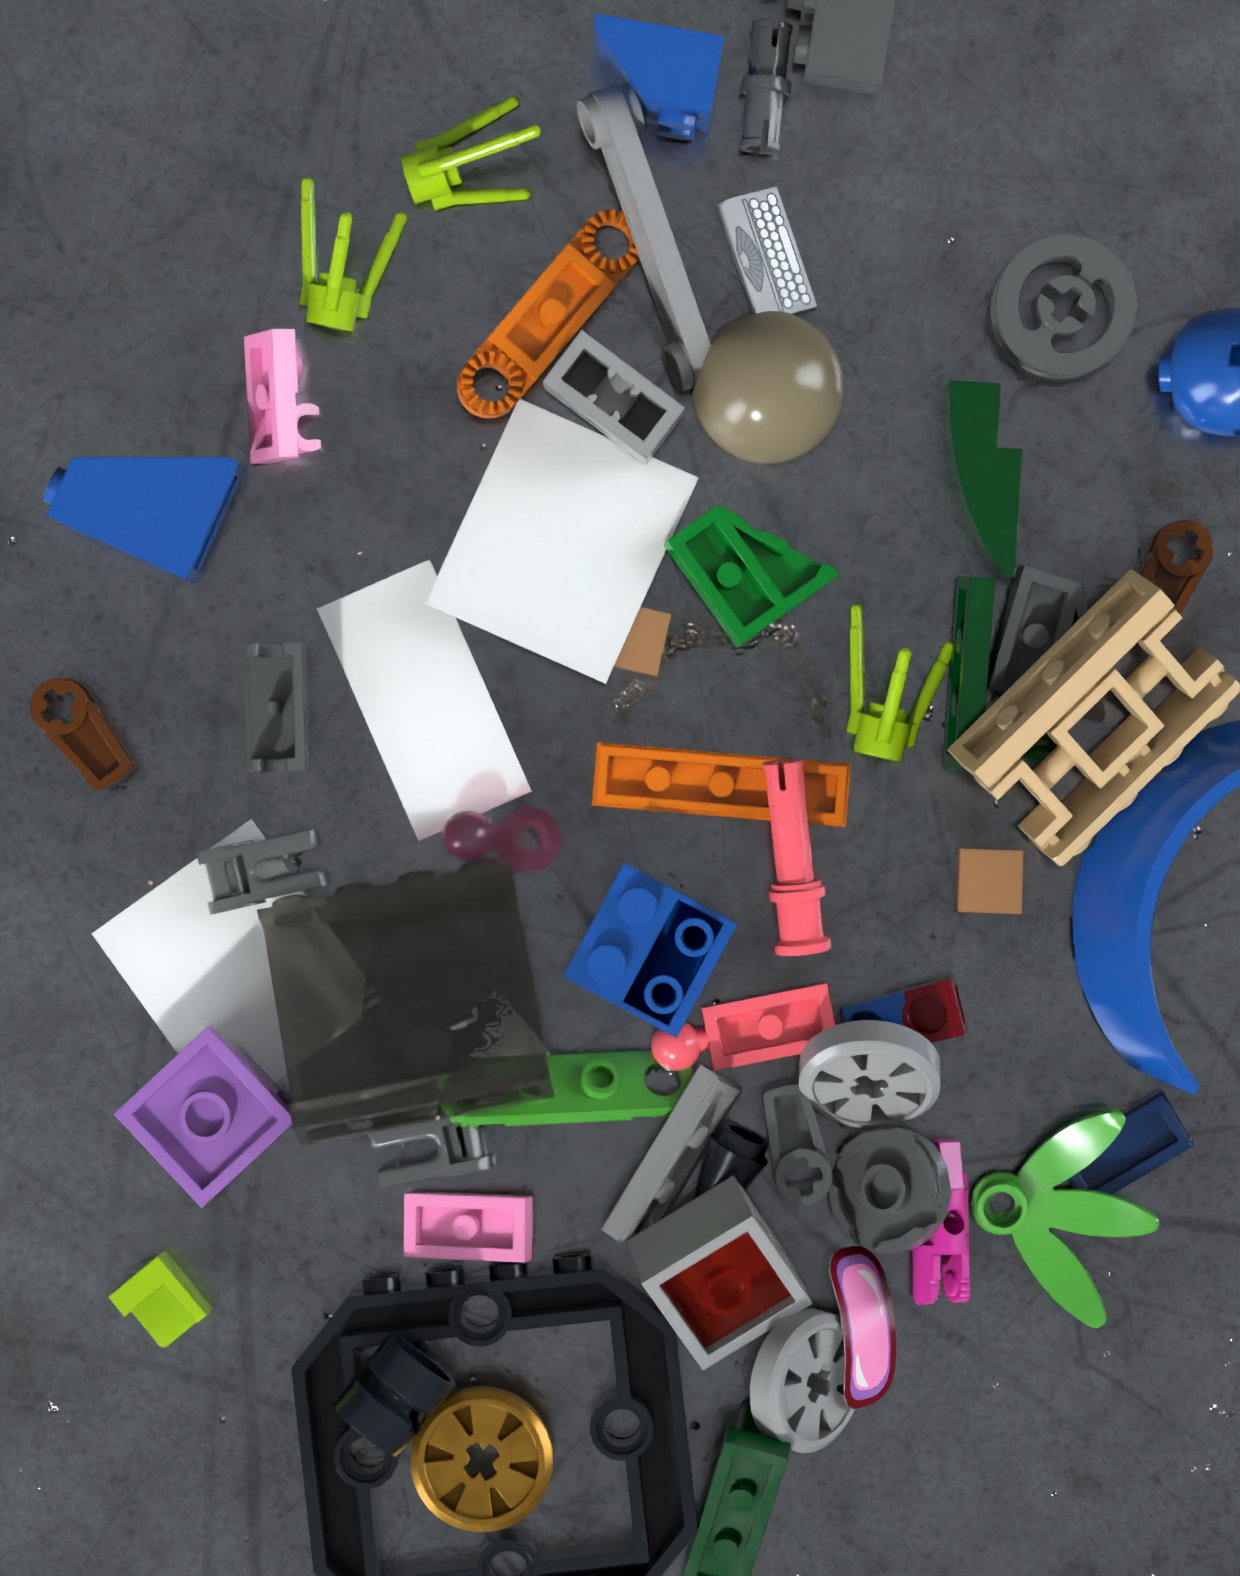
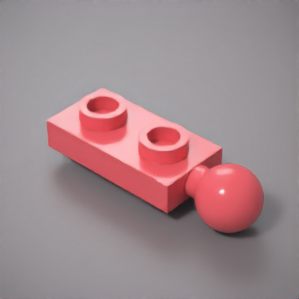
M825 982L701 1007L705 1027L695 1028L688 1022H685L677 1038L657 1028L651 1039V1051L659 1065L673 1071L689 1068L697 1061L700 1053L710 1052L714 1071L801 1054L810 1039L821 1031L835 1026L828 985Z

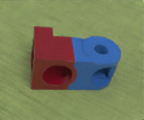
M955 974L840 1007L843 1023L860 1020L891 1022L918 1032L931 1043L963 1036L968 1031Z

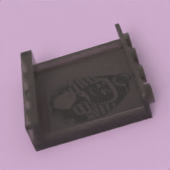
M490 858L476 859L463 864L460 867V871L435 875L432 871H414L400 876L397 879V883L372 887L368 883H352L336 889L335 895L310 899L305 895H290L275 900L272 903V907L257 910L258 919L265 936L292 1104H289L292 1127L300 1146L555 1097L510 861L498 863L497 860Z

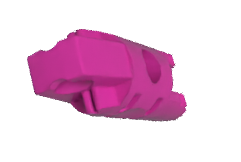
M928 1139L936 1146L947 1165L951 1196L947 1216L934 1237L917 1249L912 1250L913 1299L917 1305L934 1304L935 1300H938L939 1288L941 1287L939 1285V1280H941L940 1255H942V1276L944 1278L942 1283L944 1285L945 1297L947 1296L948 1301H952V1303L966 1302L970 1298L969 1188L967 1173L962 1170L960 1142L954 1139Z

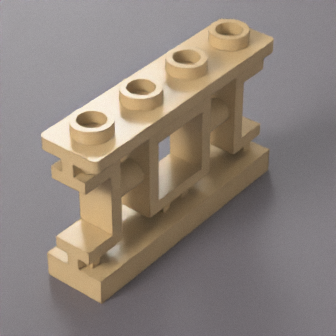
M1132 569L1111 587L947 749L957 762L975 777L974 779L997 800L1020 780L1040 804L1018 827L1040 851L1058 866L1065 865L1073 856L1085 850L1093 836L1119 811L1127 808L1135 800L1138 792L1164 766L1174 762L1182 753L1183 748L1210 721L1221 716L1227 709L1229 702L1240 693V683L1223 669L1224 666L1217 658L1201 647H1198L1181 665L1177 662L1160 640L1182 617L1173 608L1175 605L1159 587ZM1138 643L1147 653L1148 657L1124 679L1113 666ZM1166 676L1177 689L1152 711L1142 698ZM1111 690L1131 714L1088 756L1068 731ZM1046 733L1057 747L1032 771L1021 757ZM1075 765L1086 778L1060 802L1050 789Z

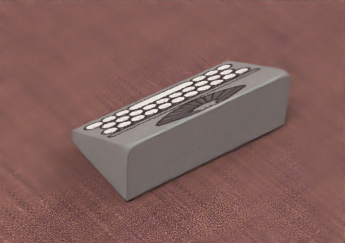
M777 186L717 202L716 209L751 312L757 314L765 311H781L797 315L817 308Z

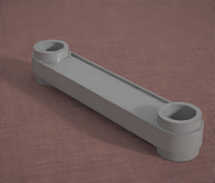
M625 83L619 86L612 84L590 92L586 98L578 100V118L588 143L593 149L601 148L669 342L662 346V357L668 376L678 392L692 391L694 384L697 383L701 367L716 332L711 327L705 329L638 134L645 130V122L638 98L629 84Z

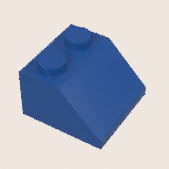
M596 13L594 21L595 51L619 85L627 83L631 86L640 103L644 121L649 124L658 125L657 134L668 138L694 140L695 132L708 134L722 60L724 36Z

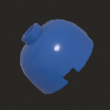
M1240 308L1206 311L1190 319L1178 332L1172 353H1162L1160 356L1159 386L1161 392H1172L1174 407L1179 416L1186 424L1206 434L1240 437Z

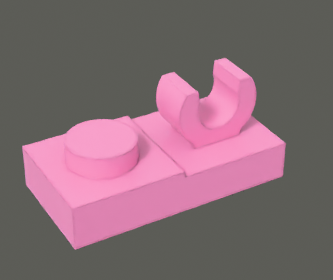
M269 329L245 336L244 352L250 463L271 464L298 458L299 454L318 450L321 448V440H306L300 436L297 429L299 419L319 415V407L311 403L296 405L295 394L298 393V381L302 373V357L299 349L296 347L295 329Z
M423 1191L404 1193L403 1257L523 1263L531 1261L533 1196Z

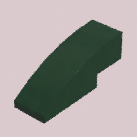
M950 380L945 386V430L951 471L961 508L976 544L997 580L1010 581L1016 577L1023 449L997 448L1001 383Z

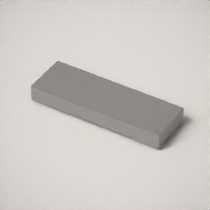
M700 1064L602 1227V1231L617 1241L624 1243L669 1214L705 1154L711 1133L717 1134L741 1094L743 1087Z

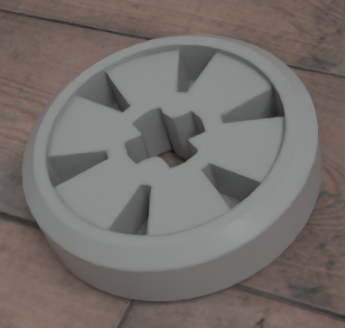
M860 1020L838 1024L821 1031L810 1039L800 1055L799 1090L811 1100L813 1110L816 1113L839 1124L857 1128L900 1125L916 1119L928 1111L936 1102L940 1093L941 1062L937 1050L923 1035L899 1024L877 1020Z
M805 1308L797 1314L785 1316L767 1335L756 1357L750 1382V1406L754 1422L763 1436L791 1443L790 1450L811 1453L826 1447L843 1431L855 1410L846 1404L844 1398L845 1349L840 1316L813 1308Z

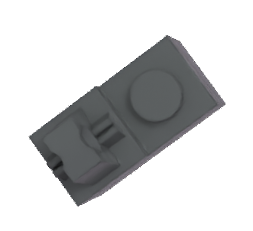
M787 0V8L801 11L800 18L813 20L812 26L799 25L793 63L805 65L802 83L878 95L882 82L895 0Z

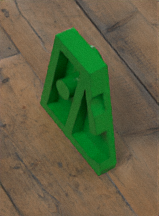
M720 505L712 508L663 544L737 648L839 576L834 567L825 562L819 564L789 548L788 542L768 531L754 529L746 523L744 518Z

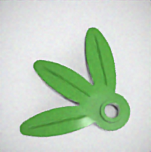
M1116 1109L1084 1116L1059 1129L1031 1154L1017 1175L1010 1172L988 1174L978 1181L970 1197V1209L975 1222L983 1230L994 1235L1012 1234L1021 1256L1043 1288L1066 1311L1092 1328L1103 1326L1107 1319L1099 1292L1081 1261L1049 1228L1052 1227L1089 1236L1131 1237L1152 1233L1159 1227V1220L1154 1213L1128 1199L1096 1190L1053 1188L1087 1167L1115 1140L1126 1122L1124 1114ZM999 1192H1005L1013 1197L1014 1203L1006 1211H996L989 1204L992 1196Z

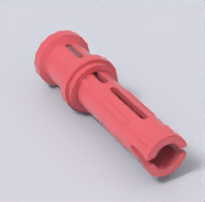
M789 758L788 762L784 764L783 759L763 763L777 881L771 883V889L768 892L769 900L776 903L780 940L774 943L775 954L780 956L810 955L828 951L832 948L831 938L824 935L821 914L820 898L826 895L825 884L821 883V878L814 877L803 774L804 760L802 758Z

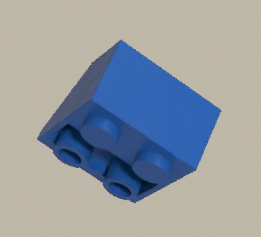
M624 862L563 977L677 1038L738 924Z

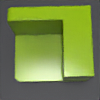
M166 1250L157 1255L108 1297L124 1317L132 1312L157 1344L163 1348L169 1346L195 1323L200 1322L213 1309Z

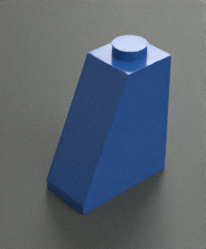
M72 457L68 468L64 469L59 466L49 481L43 498L44 502L51 504L46 516L193 583L245 467L240 462L229 457Z

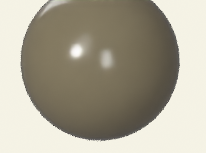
M765 311L756 314L750 312L732 319L716 331L711 341V347L701 367L697 383L692 388L693 403L702 427L722 449L750 462L782 463L808 453L819 445L834 427L844 400L843 368L829 339L807 320L781 311Z

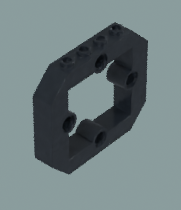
M588 1253L552 1258L553 1268L528 1270L527 1262H499L490 1264V1275L464 1278L463 1268L453 1267L425 1272L426 1282L401 1284L400 1275L398 1274L363 1278V1289L352 1290L291 1368L314 1574L316 1576H497L491 1566L492 1559L501 1552L511 1551L519 1554L525 1560L527 1569L522 1576H662L698 1532L677 1336L655 1302L605 1262L591 1264V1256ZM482 1295L491 1298L499 1310L497 1320L486 1327H476L470 1324L463 1313V1305L470 1297ZM610 1320L617 1389L606 1392L596 1401L591 1411L590 1435L594 1446L602 1455L612 1460L626 1462L634 1540L539 1550L537 1543L530 1535L519 1529L506 1528L494 1532L484 1541L478 1557L383 1567L374 1488L383 1485L391 1478L400 1457L396 1458L385 1452V1460L378 1466L371 1468L357 1464L350 1451L351 1444L357 1439L363 1438V1436L352 1428L333 1406L355 1377H362L359 1348L380 1346L390 1333H394L408 1342L457 1337L460 1341L470 1346L485 1347L495 1344L507 1331ZM618 1409L629 1410L638 1417L640 1428L631 1438L625 1440L616 1439L610 1436L604 1428L603 1422L607 1415Z

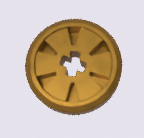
M489 1386L469 1387L449 1394L435 1413L426 1414L420 1423L422 1429L415 1436L411 1448V1474L420 1498L439 1519L465 1531L493 1532L518 1523L538 1506L551 1480L553 1446L543 1419L527 1401L501 1388ZM479 1443L483 1450L489 1444L496 1448L498 1454L493 1460L496 1471L485 1475L480 1468L475 1474L466 1467L471 1458V1452L468 1447Z

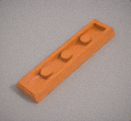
M597 742L592 806L770 821L763 763L783 759L784 764L788 762L789 758ZM804 760L803 774L809 824L846 827L851 772L850 763Z

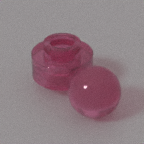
M523 808L512 812L504 819L500 826L491 825L486 817L478 812L471 810L460 811L447 820L442 833L443 844L454 858L462 861H474L484 856L488 851H496L499 859L507 868L520 874H533L545 869L556 858L561 844L560 831L556 822L547 813L534 808ZM523 829H533L540 836L539 848L534 851L523 849L518 842L519 832Z

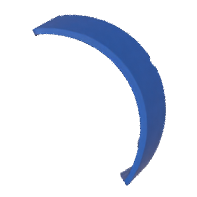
M1240 720L1222 724L1198 733L1183 748L1182 753L1174 762L1164 766L1138 792L1135 800L1127 808L1119 811L1095 834L1093 844L1082 855L1072 898L1071 916L1075 952L1074 961L1078 978L1091 1010L1110 1044L1128 1066L1195 1096L1200 1083L1197 1082L1177 1053L1167 1033L1157 1004L1151 968L1152 927L1162 885L1182 844L1200 820L1220 800L1240 786Z

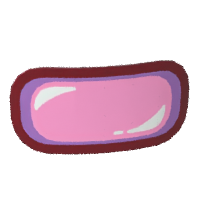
M849 1246L833 1253L829 1272L840 1310L844 1334V1398L846 1404L851 1409H859L879 1401L886 1394L892 1383L896 1366V1330L891 1294L879 1260L871 1251L862 1246Z

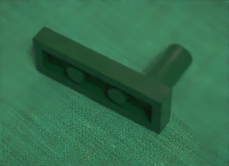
M957 576L943 766L954 770L967 771L947 749L985 713L995 590V579ZM1045 733L1021 759L1043 761L1055 749L1056 744Z
M750 1400L741 1407L738 1427L728 1426L698 1521V1532L694 1535L682 1576H751L788 1461L791 1443L763 1436L759 1432L752 1416Z

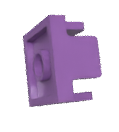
M211 1024L114 1113L116 1118L201 1208L298 1119L278 1097L279 1086L238 1043L232 1047Z

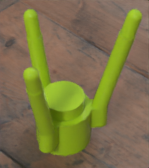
M509 96L438 136L415 143L416 151L400 156L405 178L415 204L431 200L434 210L437 211L458 204L494 203L529 199L531 191L526 187L452 190L451 188L462 183L458 166L514 147L540 135V127L532 125L453 152L451 146L447 147L516 108L519 105V98L517 96Z
M304 177L301 182L303 284L298 305L307 307L304 322L353 332L356 317L368 319L372 296L398 243L399 236L407 221V215L402 211L395 215L359 292L355 293L357 280L343 277L352 225V215L349 212H343L339 219L329 274L320 273L317 284L314 181L311 177Z
M859 603L851 606L850 715L846 732L856 734L853 751L902 762L906 746L915 747L919 726L947 670L951 659L952 640L944 643L906 722L908 710L899 708L911 658V651L907 647L901 648L898 652L885 704L870 702L867 714L865 713L863 606Z

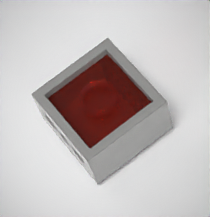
M734 1175L624 1242L642 1286L702 1370L707 1369L766 1333L785 1316L797 1314L813 1304L793 1261Z

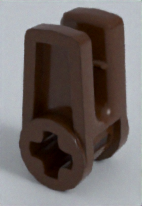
M1182 520L1169 523L1160 528L1150 543L1139 574L1159 587L1175 605L1173 608L1180 615L1212 561L1214 545L1211 535L1198 522ZM1186 533L1191 537L1189 548L1197 552L1195 560L1181 561L1176 566L1172 563L1175 552L1166 547L1168 540L1180 539ZM1171 630L1162 639L1169 636Z
M70 678L50 679L40 684L33 692L30 701V712L35 724L94 789L102 790L109 788L134 769L136 763L133 756L89 689L81 682ZM54 691L60 696H68L70 694L75 696L77 701L70 708L75 718L71 722L66 718H56L53 720L50 718L48 712L55 706L50 696Z

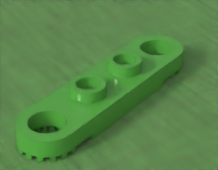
M651 1050L479 1058L476 1063H472V1059L468 1061L470 1067L466 1073L462 1075H448L441 1078L438 1101L442 1107L443 1114L449 1116L451 1122L461 1123V1127L473 1125V1128L489 1124L522 1126L632 1120L633 1117L663 1116V1118H667L693 1078L694 1072L691 1066L679 1071L668 1070L662 1067L653 1057ZM461 1060L463 1067L458 1069L459 1071L464 1070L465 1068V1062L463 1060ZM658 1070H662V1073L668 1071L670 1076H675L674 1080L678 1082L679 1089L668 1096L654 1094L645 1085L644 1079L646 1075L649 1076L651 1071H654V1073H657ZM469 1079H472V1082L478 1080L480 1081L479 1084L485 1085L486 1091H489V1098L479 1105H467L456 1098L453 1090L456 1084H461L462 1080L468 1082Z

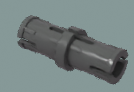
M759 19L752 22L753 36L749 74L743 76L740 91L746 95L742 140H740L739 148L749 153L754 152V146L759 147L758 154L771 155L780 153L781 144H779L783 102L784 99L789 98L791 95L792 82L786 79L790 35L792 34L793 25L785 21H779L778 28H773V19Z

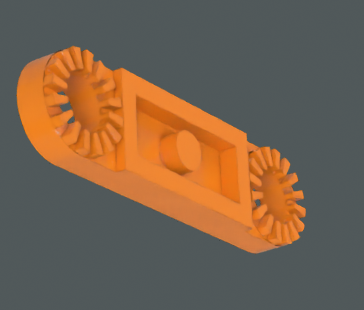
M616 209L603 210L588 219L463 366L457 378V394L462 405L470 413L481 418H496L510 411L637 262L639 256L623 211H616ZM610 226L623 233L627 241V251L623 257L617 260H608L605 256L601 257L600 252L595 250L596 246L593 244L594 234L599 228ZM483 368H492L499 371L507 383L505 397L496 402L481 400L479 395L474 393L475 389L472 387V379L475 372Z

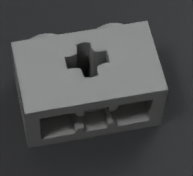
M583 330L580 331L543 380V386L547 392L644 465H647L684 416V406Z

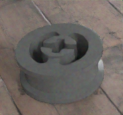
M1077 234L1047 236L1023 248L1008 262L999 274L990 301L992 329L1004 353L1023 370L1042 378L1056 380L1072 379L1086 375L1110 361L1127 342L1137 313L1135 286L1123 261L1101 242ZM1049 263H1068L1074 268V276L1063 275L1056 277L1041 289L1056 299L1065 293L1070 294L1075 299L1070 309L1084 321L1093 316L1096 308L1095 296L1091 289L1092 284L1098 285L1102 289L1107 304L1106 321L1101 334L1090 347L1077 352H1058L1053 349L1051 345L1052 338L1070 337L1080 331L1085 325L1072 316H1067L1060 322L1055 320L1051 315L1055 309V304L1042 293L1035 297L1031 303V317L1035 324V329L1028 330L1024 327L1019 313V295L1025 279L1034 269Z

